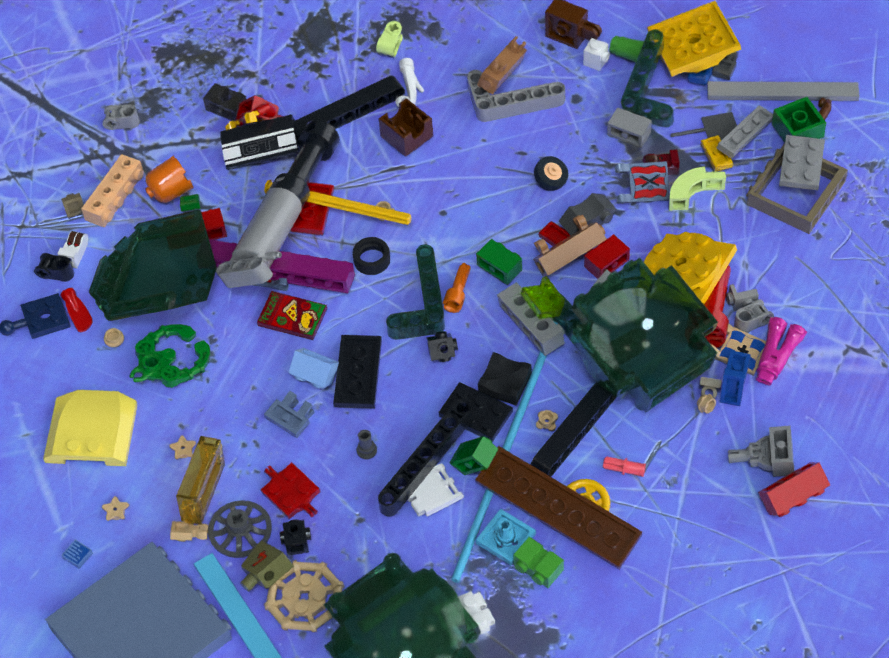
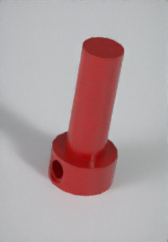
M729 265L704 306L693 310L689 314L685 335L691 344L699 348L705 349L707 344H712L718 348L725 343L729 321L723 313L731 273Z

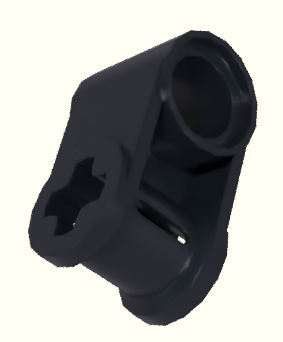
M42 253L40 256L41 261L34 269V273L43 279L66 282L74 277V270L70 260L65 256Z

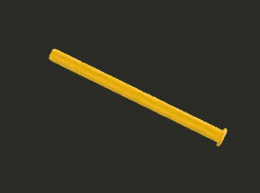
M267 180L264 188L265 194H267L271 187L272 180ZM310 191V196L307 200L309 203L409 225L411 222V214L313 191Z

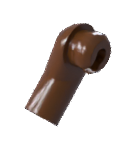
M821 98L818 102V106L821 108L819 113L826 120L831 111L832 102L830 99Z

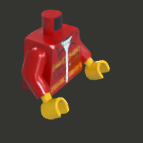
M254 95L239 104L236 121H230L225 128L228 130L237 128L236 126L241 127L245 124H253L282 116L278 115L279 107Z

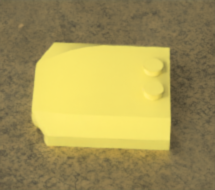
M76 390L56 397L43 457L44 462L65 464L66 460L104 461L106 466H126L138 406L137 401L119 391Z

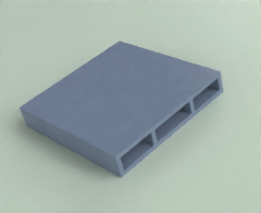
M150 542L45 619L49 629L73 658H208L232 639L229 623L225 619L220 620L215 607L212 604H206L204 601L205 597L199 589L195 591L192 588L191 580L186 575L182 576L179 573L180 569L173 560L169 561L166 558L167 554L161 546L156 547L153 542Z

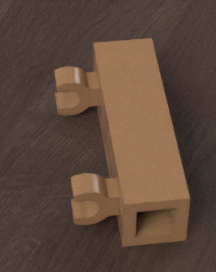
M517 36L511 40L483 71L477 85L492 95L519 66L527 51L524 48L526 45L525 41L521 45L517 44Z
M578 215L573 218V221L579 228V231L549 249L544 239L534 242L540 255L533 260L542 276H549L607 240L604 228L597 222L588 225L585 217Z

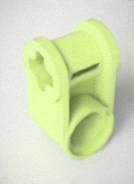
M391 21L386 25L377 42L376 52L392 57L396 56L403 40L401 34L402 26L399 22Z

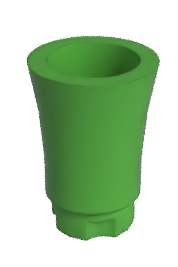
M615 36L610 42L609 52L645 66L651 55L652 43L650 41Z

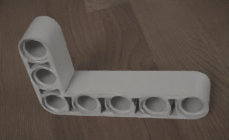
M472 70L467 75L468 91L476 117L482 122L559 107L565 103V86L561 82H552L490 95L489 92L477 85L482 75L480 70Z

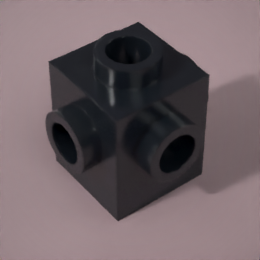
M446 331L435 333V336L426 337L431 361L439 359V362L451 360V357H455V350H458L456 338L452 339L450 333L447 334Z
M294 519L283 523L280 540L281 545L285 544L288 556L309 552L307 540H311L310 527H305L304 520Z

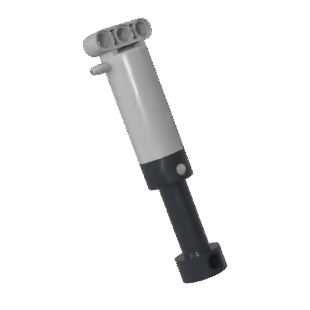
M312 120L306 124L298 138L300 151L289 171L275 178L235 247L231 260L217 267L216 273L227 288L263 284L272 277L273 273L270 270V266L274 259L281 258L282 254L279 250L310 196V189L307 185L319 162L330 159L339 144L340 137L338 132L327 122Z

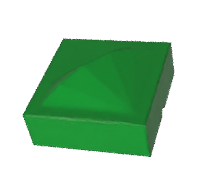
M199 194L181 196V212L200 209Z

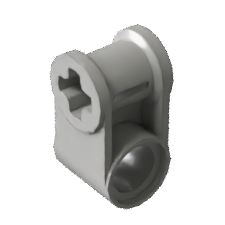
M132 104L109 105L104 108L105 119L102 124L108 130L133 129L140 123L136 107Z
M758 299L737 310L734 327L749 333L758 327L767 325L770 317H774V314L766 309L763 300Z

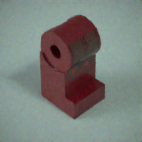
M677 149L670 150L669 154H647L642 159V163L667 162L668 176L679 175L680 162Z

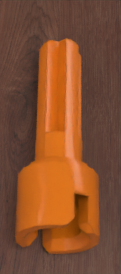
M462 263L459 266L453 286L446 291L443 299L444 309L448 312L457 313L462 309L465 300L463 290L471 270L470 265Z

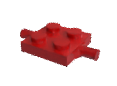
M292 462L279 473L272 466H268V469L264 470L272 479L261 489V492L289 520L302 510H305L311 517L317 514L318 511L310 503L321 491Z

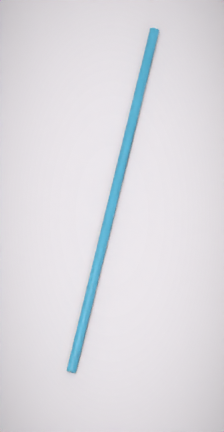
M541 351L502 447L508 452L511 450L547 357ZM488 489L484 493L452 575L451 581L459 583L492 499L493 493Z

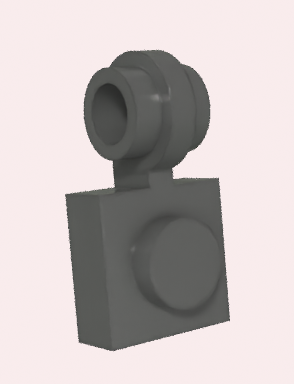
M738 52L727 55L718 65L714 66L712 75L730 80L736 68Z

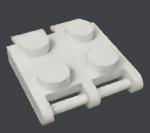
M443 463L436 465L408 499L418 516L425 514L428 517L464 497L462 492H459L455 487L453 478H449L444 470L445 466ZM440 472L443 474L446 480H443V478L439 474ZM449 486H450V487L452 488V490L454 491V493H455L454 495H453L452 492L450 491Z
M470 591L432 608L433 614L437 615L441 623V630L445 631L449 639L448 644L450 647L490 631V626L495 624V620L480 592L473 594ZM440 612H443L447 620L446 622L444 621ZM449 628H451L455 638L452 637Z

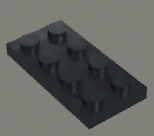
M341 335L334 407L375 409L382 345L381 336Z

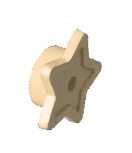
M181 435L178 442L170 444L169 448L175 451V459L192 457V448L196 445V442L187 441Z
M116 496L113 497L111 503L102 505V509L107 512L106 520L124 519L125 509L129 504L127 502H120Z

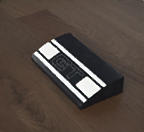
M292 114L220 131L222 151L227 170L299 153L297 125Z

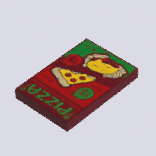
M271 291L259 316L257 325L314 340L327 311V305Z

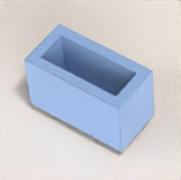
M301 348L294 352L289 374L294 375L297 380H307L312 382L314 387L323 389L333 384L339 362Z

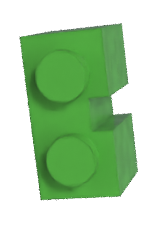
M528 537L513 554L515 568L520 573H526L531 576L538 585H544L549 588L564 571V559L552 551H546L543 549V545L531 537Z

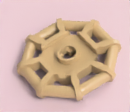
M297 560L292 561L294 567L268 588L264 607L279 622L281 629L285 631L288 629L306 630L314 633L317 632L316 629L340 614V602L344 583L339 581L330 571L327 563L297 562ZM300 571H314L315 574L314 576L308 573L301 575ZM295 572V578H293L286 584L282 582L284 579H286L288 576ZM322 576H324L331 585L325 587L323 583L320 581ZM277 588L282 590V599L275 600ZM303 593H308L309 599L305 600L303 598L300 600V595ZM327 594H333L331 604L326 603ZM284 607L289 615L285 617L279 610L280 608ZM323 610L326 611L325 613H323L321 616H319L318 618H316V619L314 620V618H313L314 616H316L317 614H319V613H320L321 611H323ZM299 616H301L305 619H308V622L294 620L295 618H299Z

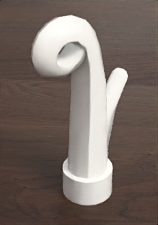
M404 58L399 61V68L403 74L408 96L403 95L396 98L395 102L398 107L399 103L406 98L413 104L416 103V88L421 93L424 92L415 76L413 60Z

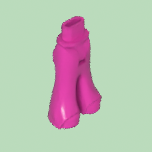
M770 317L766 344L757 368L758 375L756 380L770 386L773 380L778 378L791 353L807 334V331L802 326L797 324L790 325L781 348L777 350L780 340L786 331L787 323L782 318Z

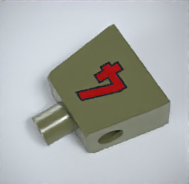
M261 540L241 565L247 576L240 584L248 592L256 584L267 589L292 569L294 565L282 551Z

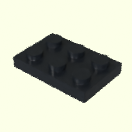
M459 382L440 409L439 417L442 418L457 400L466 399L471 402L473 419L466 430L480 437H487L493 442L512 414L513 407Z

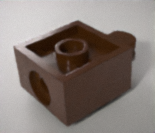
M553 0L545 11V37L578 49L584 39L590 41L593 38L597 40L602 34V28L599 25L588 21V10L565 0Z

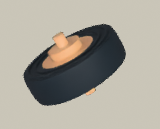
M546 156L536 164L534 177L537 183L544 189L558 190L568 179V169L559 158Z

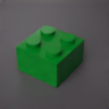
M804 97L774 109L772 125L785 142L786 135L823 138L826 121L810 99Z

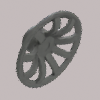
M242 500L234 501L221 507L211 518L208 527L209 539L213 547L221 554L233 558L247 557L257 546V543L249 533L250 531L258 535H264L262 541L266 543L272 531V523L267 511L254 502ZM243 505L247 506V509L243 511L236 509L235 506ZM230 508L231 512L228 514L227 519L219 516ZM253 508L261 513L256 518L249 517ZM263 520L266 521V529H259L252 525ZM216 521L226 525L221 530L213 531ZM228 533L225 541L219 545L215 537ZM244 536L253 548L242 552V537ZM233 537H236V552L226 550Z

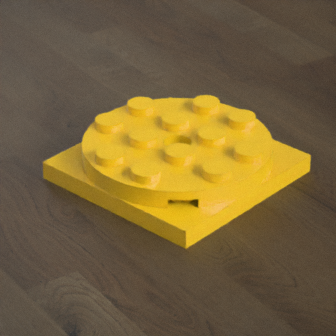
M716 1L647 27L648 33L671 77L683 72L698 73L718 65L727 55L741 50L738 39Z
M699 233L666 234L662 242L654 245L653 249L646 256L642 273L631 291L635 296L701 308L737 251L736 245L717 242Z

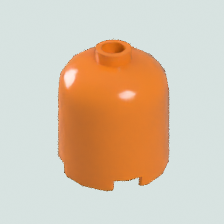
M174 156L149 171L145 178L147 184L145 191L150 198L154 197L161 203L170 202L194 187L191 180H187L184 176L186 172Z

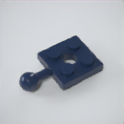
M59 293L21 304L24 319L14 322L4 320L0 323V333L2 335L9 336L15 329L27 326L32 339L70 328ZM43 314H50L48 318H41Z

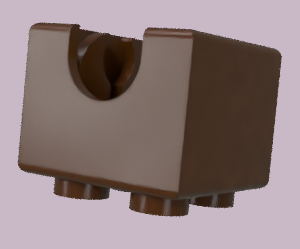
M407 98L399 103V110L395 116L388 118V113H385L379 118L380 136L405 157L433 137L432 118Z

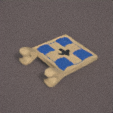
M728 324V336L721 350L719 351L712 344H707L703 355L727 364L730 350L751 354L747 373L754 376L766 341Z

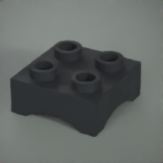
M493 352L486 371L478 382V391L492 398L517 405L532 373L531 364L516 362Z

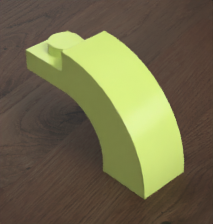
M698 167L680 175L670 190L669 211L688 210L689 199L697 192L725 190V172H706L705 167Z

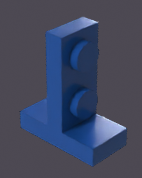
M730 350L727 367L723 375L720 403L741 405L751 354Z

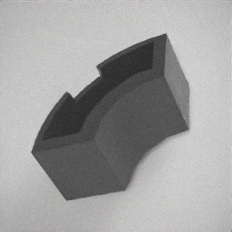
M592 193L582 203L569 206L559 222L572 235L579 231V228L573 221V218L583 215L588 225L595 222L603 225L612 220L613 214L617 209L604 194Z

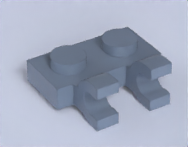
M289 391L282 402L276 399L264 413V416L267 420L298 438L309 425L308 418L315 412L311 409L313 405L307 401L303 403L298 412L293 410L292 408L299 401L295 399L297 395Z

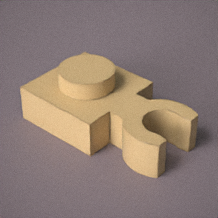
M172 521L170 540L186 541L192 540V537L202 540L207 539L208 524L194 525V522Z

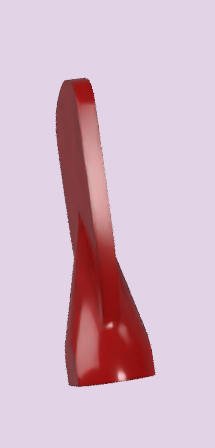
M73 288L63 290L61 297L66 302L68 314L77 331L81 333L88 330L93 323L89 311L76 296Z

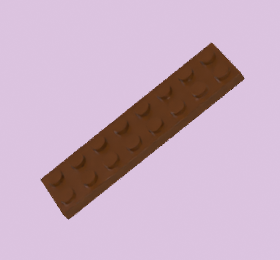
M498 446V451L488 469L482 470L475 479L476 483L620 570L643 535V532Z

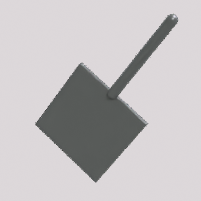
M732 112L701 117L704 128L672 133L670 136L676 137L705 131L707 138L719 135L722 140L737 124Z

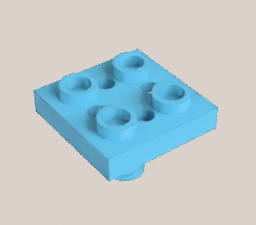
M500 509L478 536L476 544L509 565H512L514 563L513 554L528 537L533 539L536 535V530Z

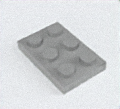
M786 135L779 186L810 190L819 189L825 139Z

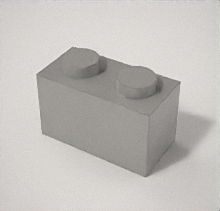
M617 107L608 122L607 135L642 148L651 133L652 120Z

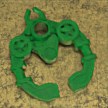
M161 325L158 330L149 332L143 340L136 344L135 353L139 359L138 366L131 371L129 377L133 378L134 382H142L146 379L161 380L164 386L175 387L179 383L192 380L194 375L199 372H205V367L210 359V346L204 340L195 343V354L199 358L194 362V367L190 369L185 367L183 370H179L176 366H171L176 360L175 350L167 348L162 351H156L155 344L159 343L160 337L165 336L167 338L172 335H177L181 340L190 342L196 337V332L187 325ZM135 373L142 374L141 377L134 378Z

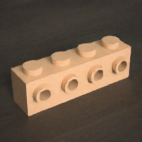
M123 154L120 155L81 208L86 221L105 227L113 219L115 212L123 205L128 194L132 193L136 183L143 177L144 171L141 161Z

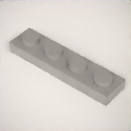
M759 105L718 143L716 149L732 159L772 121L773 114Z

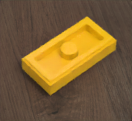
M719 135L703 139L700 143L713 170L716 172L733 167L731 158L716 149L721 141Z

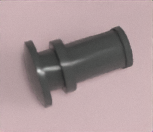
M361 430L358 433L357 454L362 459H371L377 453V446L371 439V432Z

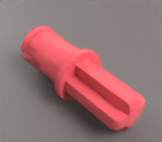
M605 457L603 468L622 472V475L628 473L644 477L646 464L627 461V458L622 460Z

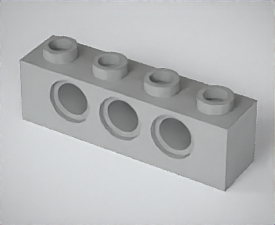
M516 282L497 294L502 310L544 356L565 343L563 328L553 322L551 315L547 311L544 312L539 302L530 297L525 287L522 288Z

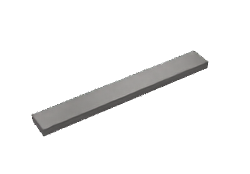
M708 81L707 85L708 100H799L808 97L810 101H819L821 98L830 99L831 101H859L858 82Z

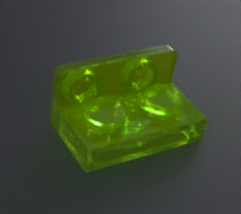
M547 276L542 277L540 285L522 287L520 293L539 319L560 316L565 300Z

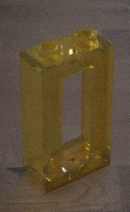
M200 436L176 495L181 521L188 524L202 525L224 469L225 462L220 439Z

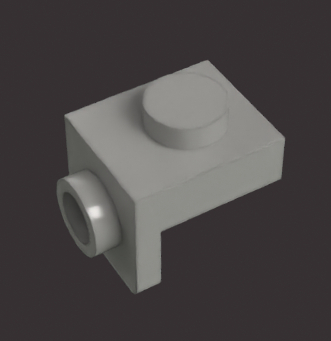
M734 284L729 285V292L726 293L728 304L732 305L735 312L758 300L759 294L757 289L737 293Z

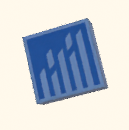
M75 539L62 554V558L80 569L93 552Z

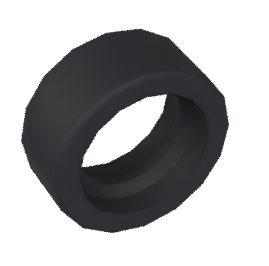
M367 237L357 242L353 248V262L356 269L366 275H376L386 270L390 264V251L387 243L377 237ZM368 250H377L383 253L382 258L375 262H365L360 259L361 254Z

